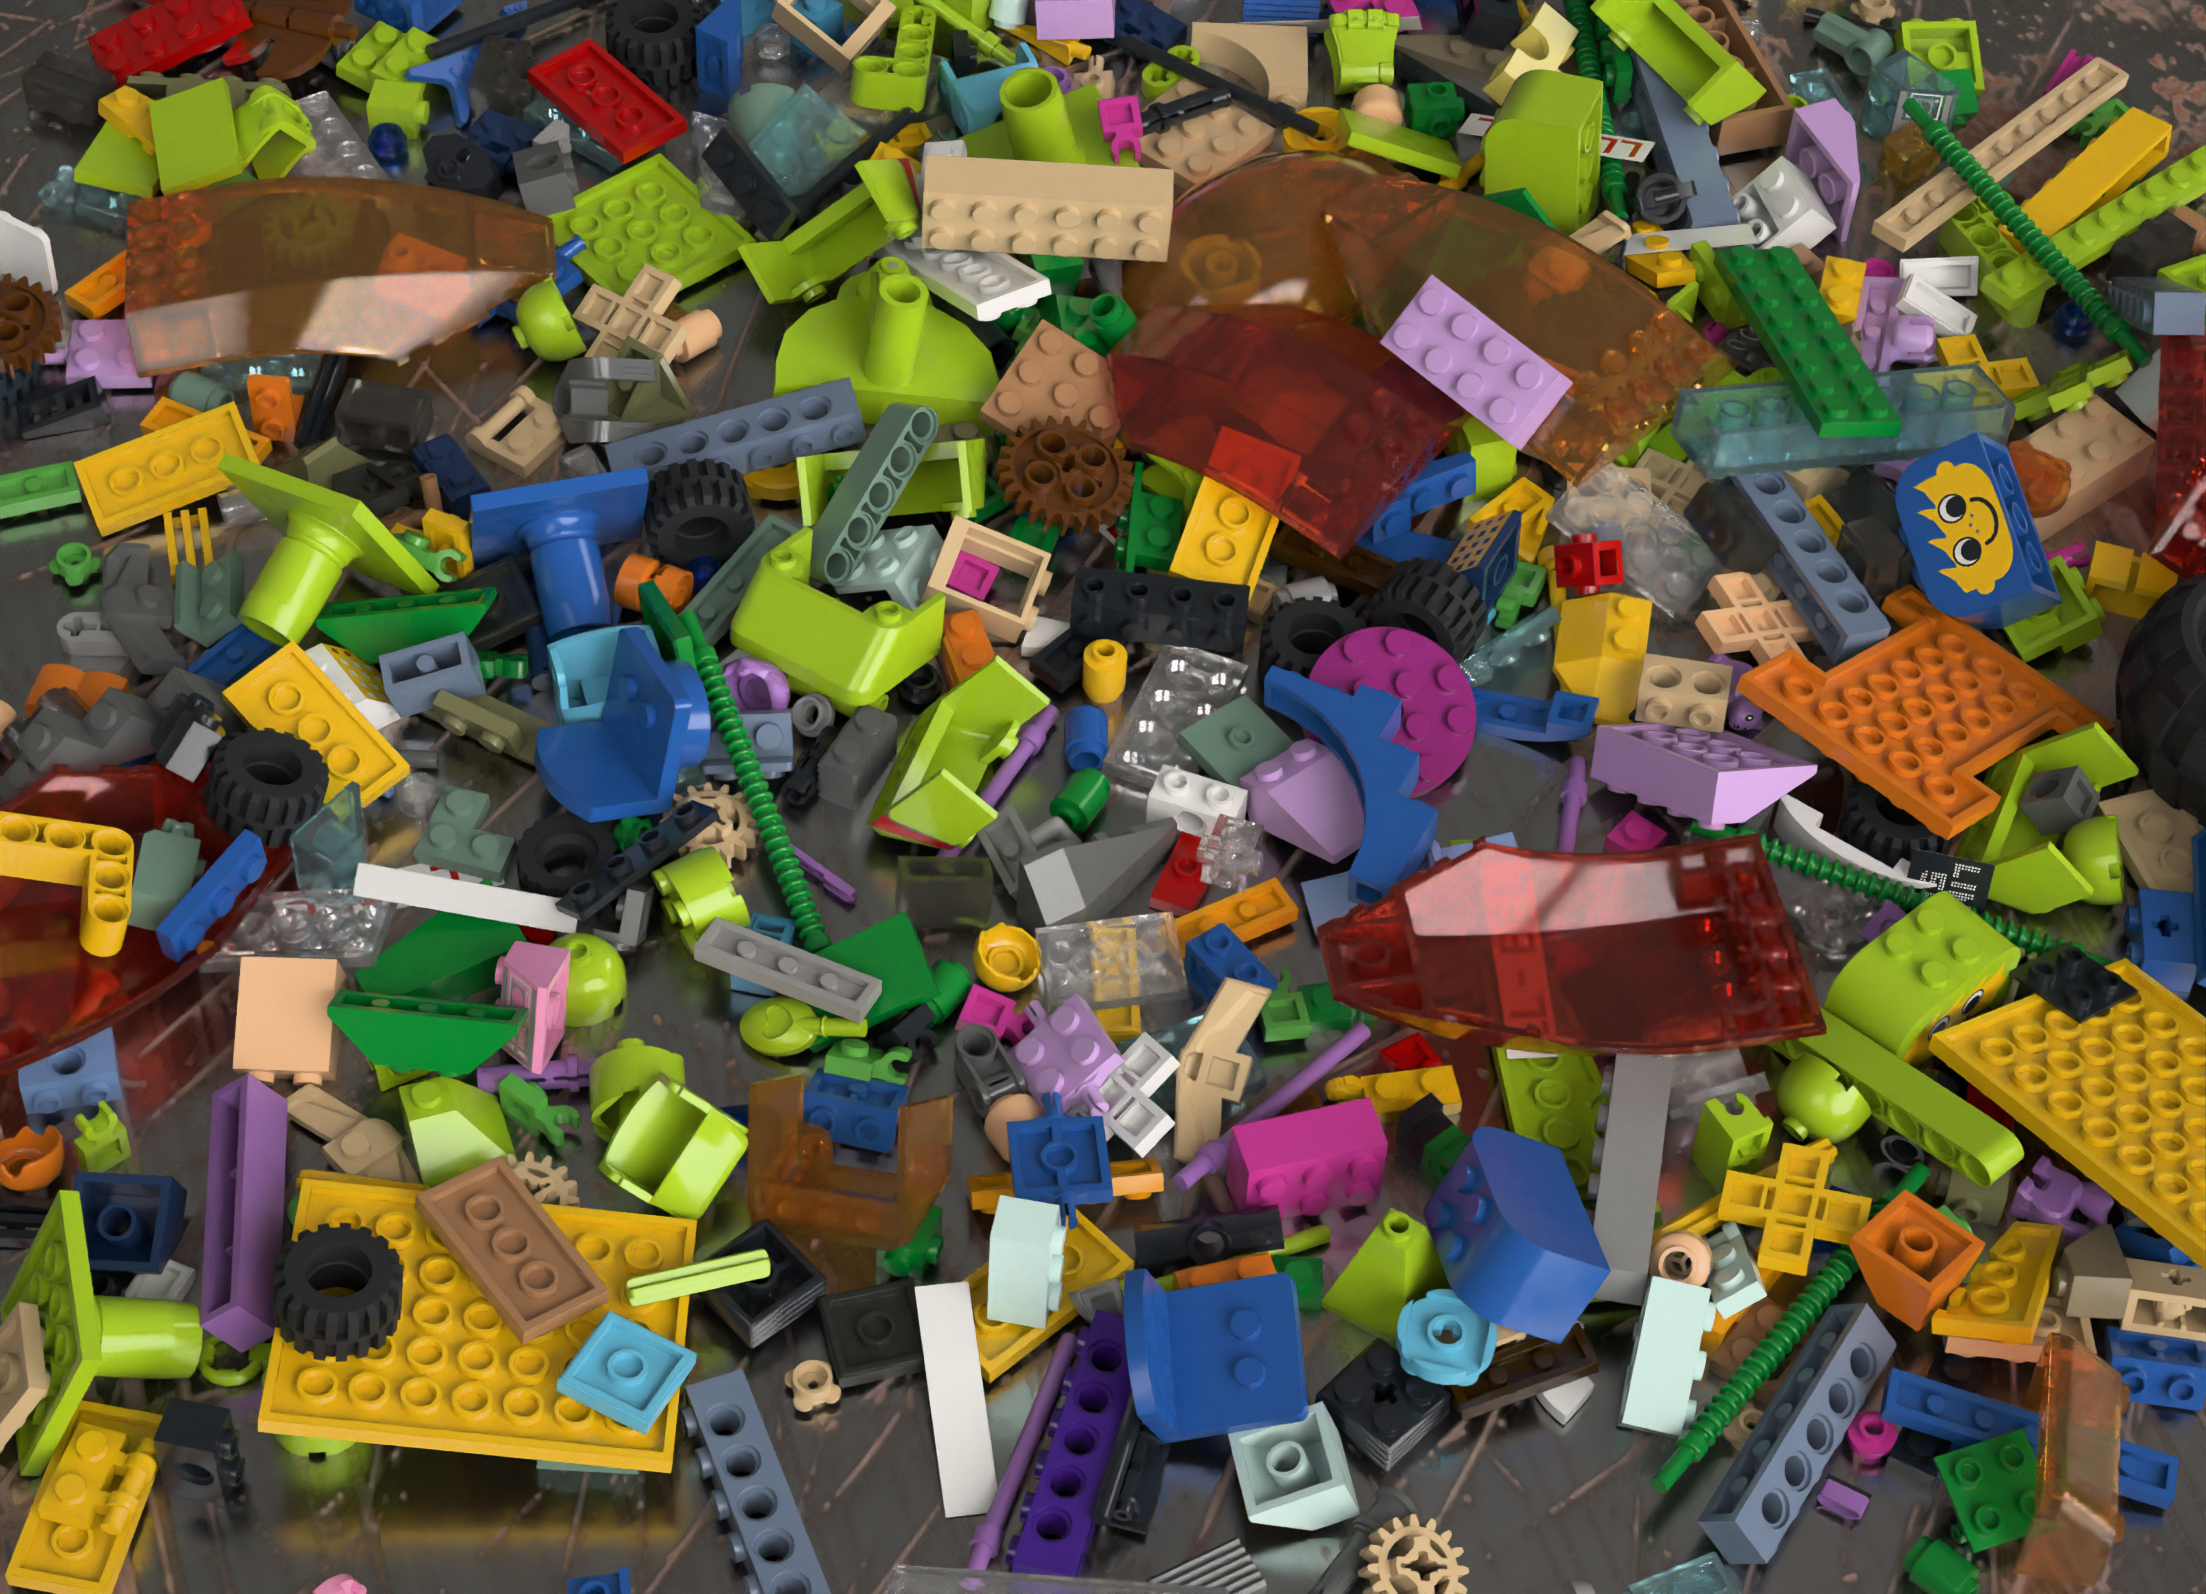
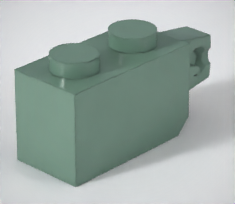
M166 818L161 831L154 829L144 833L132 880L131 913L128 925L155 931L160 923L191 890V887L202 878L206 860L198 859L201 840L194 838V824L188 822L181 823L175 819Z

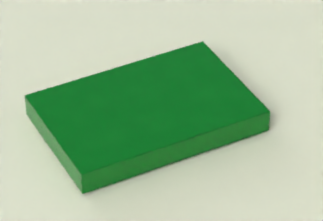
M653 580L638 584L639 587L637 589L644 625H650L653 629L661 658L664 661L686 660L697 671L691 635Z
M906 911L814 953L825 959L882 980V993L864 1017L868 1028L941 994L911 918ZM807 1004L815 1011L818 1017L826 1015L832 1018H843ZM818 1036L809 1048L813 1053H816L833 1045L836 1041H842L849 1037L828 1036L824 1038Z

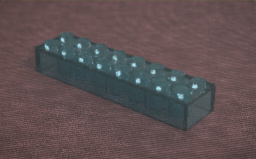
M1976 363L1871 373L1902 421L1899 437L1818 438L1785 381L1680 390L1670 434L1706 479H1724L1729 476H1759L1770 472H1798L1802 469L1824 467L1832 469L1842 465H1872L1876 462L1894 460L1911 461L1975 432L2006 447L2017 407Z

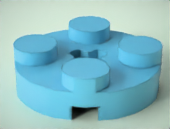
M1436 1289L1427 1292L1426 1298L1420 1299L1414 1304L1412 1300L1405 1305L1399 1316L1395 1342L1401 1357L1400 1364L1408 1374L1417 1375L1435 1384L1473 1385L1478 1380L1479 1374L1488 1368L1493 1359L1497 1342L1496 1325L1470 1309L1451 1289ZM1443 1329L1452 1331V1338L1457 1340V1342L1443 1344L1435 1339L1433 1335L1440 1336Z

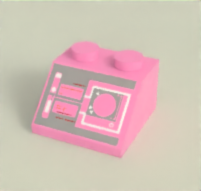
M515 941L506 957L500 956L497 963L495 983L502 985L501 999L498 998L495 1004L528 1008V1018L518 1034L501 1048L531 1073L542 1074L565 1034L566 996L571 949Z

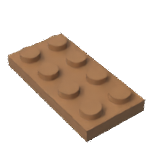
M502 1156L416 1195L415 1208L522 1345L608 1303V1288Z

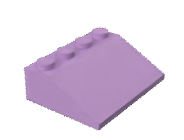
M1643 722L1597 726L1590 777L1607 783V789L1612 792L1637 795L1639 803L1667 807L1669 815L1697 819L1699 827L1710 830H1723L1725 824L1746 822L1817 773L1818 765L1723 730V733Z

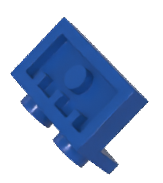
M1220 923L1186 942L1183 977L1208 1004H1210L1225 976L1270 988L1272 992L1277 990L1278 980L1224 923ZM1255 1021L1249 1031L1254 1029Z
M817 1068L804 1092L800 1134L890 1153L894 1147L897 1123L908 1103L910 1087L871 1079L868 1082L823 1073L824 1069Z
M2106 1325L2103 1338V1347L2108 1365L2103 1387L2106 1398L2195 1411L2202 1410L2206 1397V1344L2204 1341L2121 1330L2120 1327Z

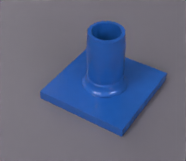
M646 466L470 495L469 528L473 565L494 563L513 553L516 559L530 557L541 615L551 643L588 632L590 629L613 626L611 602L599 545L641 538L649 486Z

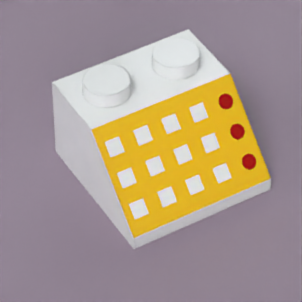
M323 643L304 651L377 730L401 719L385 693L381 673L373 664L366 663L347 649Z

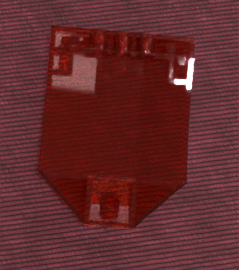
M1276 303L1154 306L1106 355L1107 368L1111 372L1113 382L1112 394L1117 418H1120L1123 433V448L1126 450L1128 448L1172 461L1230 488L1259 505L1340 560L1458 434L1473 415L1380 343L1381 339L1337 319L1309 310Z

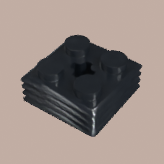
M768 1218L762 1219L702 1260L706 1261L760 1248L766 1250L771 1265L769 1276L698 1292L701 1298L749 1348H755L817 1305V1297L826 1296V1277Z
M1378 1337L1316 1394L1315 1403L1323 1401L1340 1436L1381 1469L1389 1471L1448 1415L1452 1393L1441 1384H1435L1417 1375L1408 1374L1400 1364L1401 1357L1398 1350L1384 1339Z

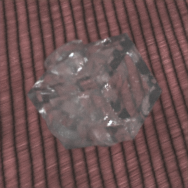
M1220 814L1211 836L1203 835L1198 847L1196 861L1203 862L1200 881L1244 893L1250 877H1259L1263 866L1265 851L1260 850L1264 825Z

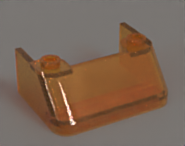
M794 1073L749 1083L747 1209L750 1218L755 1224L764 1218H768L785 1234L882 1251L898 1249L912 1241L951 1175L952 1096L945 1095L899 1106L898 1171L896 1175L833 1164V1142L828 1131L819 1124L803 1121L804 1074Z
M2049 1332L2022 1401L2023 1409L2039 1413L2034 1515L2014 1561L2013 1573L2095 1587L2113 1543L2121 1544L2124 1536L2125 1514L2118 1512L2121 1414H2125L2128 1408L2130 1385L2122 1383V1375L2118 1370L2073 1336Z

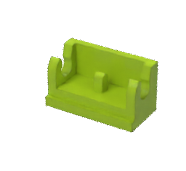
M1736 1093L1734 1097L1736 1106L1743 1112L1740 1115L1728 1113L1725 1105L1716 1098L1704 1102L1690 1156L1717 1194L1723 1191L1727 1170L1752 1175L1761 1171L1774 1124L1768 1116L1764 1118L1752 1101L1741 1093Z

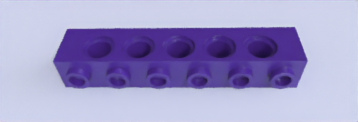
M1096 1309L1090 1328L1086 1326L1081 1327L1075 1348V1355L1080 1356L1077 1368L1068 1367L1062 1386L1061 1395L1066 1396L1067 1399L1063 1409L1055 1407L1052 1413L1048 1437L1053 1438L1049 1451L1040 1450L1034 1470V1479L1039 1480L1035 1493L1027 1491L1024 1497L1019 1521L1024 1522L1025 1525L1021 1536L1012 1535L1007 1549L1005 1565L1012 1566L1011 1587L1037 1594H1074L1096 1525L1091 1520V1514L1131 1391L1125 1343L1124 1316ZM1108 1367V1368H1111V1369H1113V1370H1112V1371H1102V1370H1099L1098 1368ZM1096 1408L1099 1409L1100 1412L1091 1413L1085 1411L1084 1409ZM1075 1449H1081L1088 1453L1079 1455L1074 1454L1070 1451ZM1061 1491H1067L1073 1493L1074 1495L1070 1497H1062L1057 1495L1056 1493ZM1045 1534H1055L1061 1538L1057 1540H1047L1041 1536Z

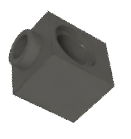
M2072 766L2034 773L2019 805L2042 836L2069 831L2075 824L2084 819L2091 818L2101 796L2080 767Z

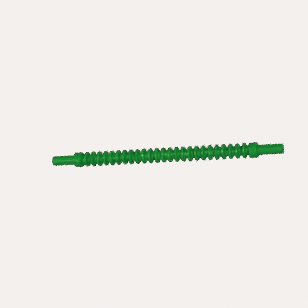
M1567 0L1565 4L1567 21L1579 31L1572 43V46L1575 48L1574 55L1578 74L1581 77L1604 81L1588 2L1586 0ZM1603 82L1601 134L1616 136L1607 92ZM1601 156L1600 182L1602 184L1603 196L1609 200L1612 214L1618 218H1628L1624 198L1627 193V186L1624 180L1621 160L1619 158Z
M1914 98L1907 99L1903 103L1902 109L1923 131V139L1930 146H1934V151L1940 153V157L1943 160H1947V165L1953 167L1955 174H1959L1960 179L1967 182V187L1973 189V193L1976 196H1980V201L1987 203L1988 210L1993 211V215L1996 218H2000L2002 225H2007V230L2014 233V238L2020 240L2021 246L2026 247L2030 255H2034L2036 262H2041L2042 269L2048 270L2050 277H2055V283L2061 285V289L2064 292H2068V297L2075 300L2077 307H2082V312L2085 315H2089V320L2096 323L2098 330H2103V335L2110 343H2117L2123 350L2127 349L2131 359L2139 368L2149 365L2153 357L2129 332L2130 325L2123 317H2118V312L2111 310L2110 303L2104 302V297L2097 294V289L2090 287V282L2083 279L2081 272H2076L2075 265L2069 264L2067 257H2062V251L2056 249V245L2053 242H2049L2048 236L2042 234V230L2039 227H2035L2033 220H2028L2027 213L2022 212L2019 205H2015L2014 199L2009 198L2008 193L2001 190V185L1995 183V179L1992 176H1988V171L1981 168L1980 162L1975 161V157L1972 154H1968L1967 148L1961 147V142L1955 140L1954 134L1949 133V129L1940 120L1935 121Z
M685 611L678 618L691 635L697 673L704 685L708 702H710L709 711L714 713L712 718L718 724L717 731L723 734L721 741L727 745L725 748L726 753L731 755L730 764L736 766L734 774L740 777L738 784L744 788L742 794L744 797L749 798L747 800V807L753 809L751 817L757 820L755 827L761 831L759 837L762 841L766 842L764 849L770 853L768 856L769 862L775 863L772 868L773 872L780 874L777 877V882L780 885H784L781 892L784 896H788L785 901L786 905L793 907L790 915L793 918H797L794 925L797 929L801 930L799 938L805 941L803 948L805 951L814 954L833 945L830 936L825 934L826 926L819 923L822 916L820 913L815 912L817 909L816 902L810 901L813 894L810 890H806L808 881L801 879L804 871L801 868H797L800 861L798 858L793 857L795 854L794 847L788 846L791 839L789 836L784 835L787 830L786 826L780 824L782 816L776 813L778 806L772 802L774 797L768 791V782L763 781L765 774L759 770L761 764L760 761L755 759L756 751L751 748L752 741L746 738L748 731L742 727L744 722L741 717H738L739 709L733 706L735 699L730 695V687L725 685L727 679L721 674L722 666L717 664L719 659L716 651L712 646L707 645L695 612Z
M1693 818L1689 828L1691 833L1732 846L1731 850L1733 853L1746 856L1749 852L1753 854L1754 860H1757L1760 856L1764 857L1766 864L1776 861L1778 862L1777 867L1779 869H1782L1784 865H1788L1791 873L1798 869L1802 871L1803 877L1813 874L1815 875L1814 879L1816 882H1819L1821 878H1825L1828 886L1835 882L1839 884L1840 890L1850 887L1852 888L1851 892L1853 895H1856L1858 891L1864 892L1865 899H1869L1873 895L1876 897L1877 903H1881L1883 900H1890L1894 904L1901 905V909L1904 912L1908 908L1914 910L1930 898L1927 896L1925 889L1921 890L1920 893H1916L1913 885L1906 889L1902 887L1901 881L1891 884L1888 876L1884 877L1883 880L1877 879L1876 872L1868 876L1865 874L1864 868H1860L1858 871L1852 870L1853 866L1850 863L1846 867L1840 866L1839 859L1831 863L1828 861L1827 855H1823L1821 858L1815 857L1816 853L1813 850L1809 854H1805L1801 846L1796 850L1791 849L1790 842H1786L1784 846L1780 845L1776 837L1772 841H1768L1764 833L1759 837L1755 836L1754 830L1745 826L1735 829L1725 825L1723 830H1710L1699 827L1697 825L1698 820ZM1975 907L1970 908L1974 913L1977 912ZM1984 911L1982 915L1977 914L2015 946L2024 948L2026 955L2036 952L2037 957L2064 944L2062 937L2057 938L2055 941L2051 939L2050 933L2040 936L2036 928L2031 932L2026 931L2025 924H2021L2017 928L2014 927L2013 920L2003 923L1999 915L1991 919L1987 911ZM2069 942L2070 945L2081 949L2088 957L2103 967L2116 962L2085 951V946L2080 943Z
M1915 1163L1893 1190L1884 1191L1876 1201V1205L1871 1207L1868 1222L1903 1190L1906 1189L1915 1194L1930 1176L1929 1169L1922 1163ZM1840 1244V1248L1833 1252V1257L1828 1258L1826 1265L1818 1270V1275L1812 1277L1811 1284H1807L1803 1288V1293L1797 1295L1796 1302H1792L1788 1306V1311H1784L1781 1314V1320H1777L1773 1324V1329L1766 1332V1338H1762L1758 1342V1347L1751 1350L1750 1356L1745 1357L1743 1365L1736 1368L1735 1375H1731L1727 1379V1384L1720 1387V1393L1714 1394L1712 1402L1705 1405L1704 1412H1700L1696 1416V1421L1691 1422L1688 1430H1685L1675 1441L1676 1450L1650 1480L1651 1486L1657 1492L1665 1494L1691 1462H1700L1708 1452V1447L1715 1444L1716 1437H1720L1723 1434V1428L1729 1427L1731 1419L1739 1415V1409H1743L1747 1405V1400L1753 1398L1754 1391L1762 1387V1381L1768 1380L1770 1372L1777 1369V1363L1783 1362L1785 1354L1792 1351L1793 1345L1800 1341V1336L1807 1333L1808 1327L1815 1323V1318L1821 1316L1823 1309L1830 1305V1300L1835 1299L1838 1291L1845 1287V1282L1850 1281L1852 1273L1859 1270L1860 1267L1849 1245Z

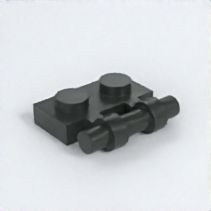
M390 459L385 465L379 467L369 462L332 475L336 492L361 500L375 517L390 515L396 511V508L410 504L409 496L417 500L423 499L419 477L424 474L415 472V469L403 460Z

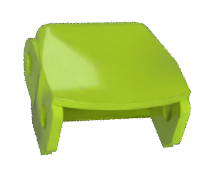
M661 1071L624 1115L608 1144L603 1160L597 1168L620 1187L645 1202L663 1209L676 1218L695 1220L705 1213L748 1146L747 1133L750 1129L700 1097L686 1085Z

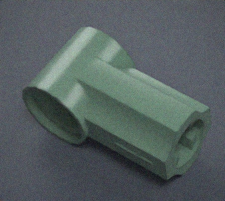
M1827 11L1821 16L1819 23L1814 28L1812 39L1843 56L1847 67L1859 76L1870 74L1894 52L1893 40L1883 29L1871 28L1865 31L1831 11Z

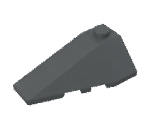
M1173 817L1133 825L1128 827L1122 835L1111 838L1106 832L1093 834L1091 842L1076 845L1072 839L1059 841L1019 859L1017 918L1029 934L1036 939L1042 951L1047 954L1060 947L1071 946L1079 938L1085 936L1089 932V924H1098L1168 859L1176 845L1177 822Z

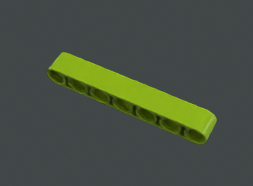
M1792 988L1784 989L1751 1016L1752 1027L1764 1043L1791 1061L1797 1058L1799 1054L1809 1052L1831 1065L1840 1073L1837 1080L1847 1090L1853 1085L1861 1093L1870 1106L1871 1115L1976 1185L1983 1188L1989 1187L2024 1158V1150L2020 1141L2009 1129Z

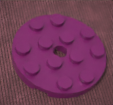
M1370 627L1355 631L1333 643L1317 660L1307 679L1325 686L1336 687L1351 696H1354L1360 684L1376 690L1387 691L1394 697L1402 699L1401 727L1391 743L1404 745L1411 751L1420 754L1418 783L1409 796L1410 799L1427 794L1446 782L1460 767L1470 751L1476 730V706L1470 684L1456 661L1443 648L1425 636L1396 627ZM1302 726L1305 739L1309 738L1326 746L1318 737Z

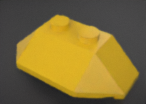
M1603 590L1601 593L1587 594L1562 602L1552 671L1568 693L1599 698V706L1593 724H1627L1633 721L1647 650L1653 602L1648 598Z

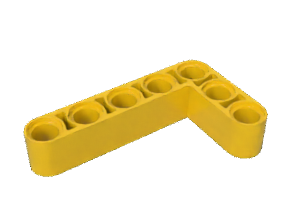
M0 811V875L81 886L82 901L79 935L81 946L90 954L99 957H109L117 954L121 950L131 913L134 843L131 836L125 831L114 827Z

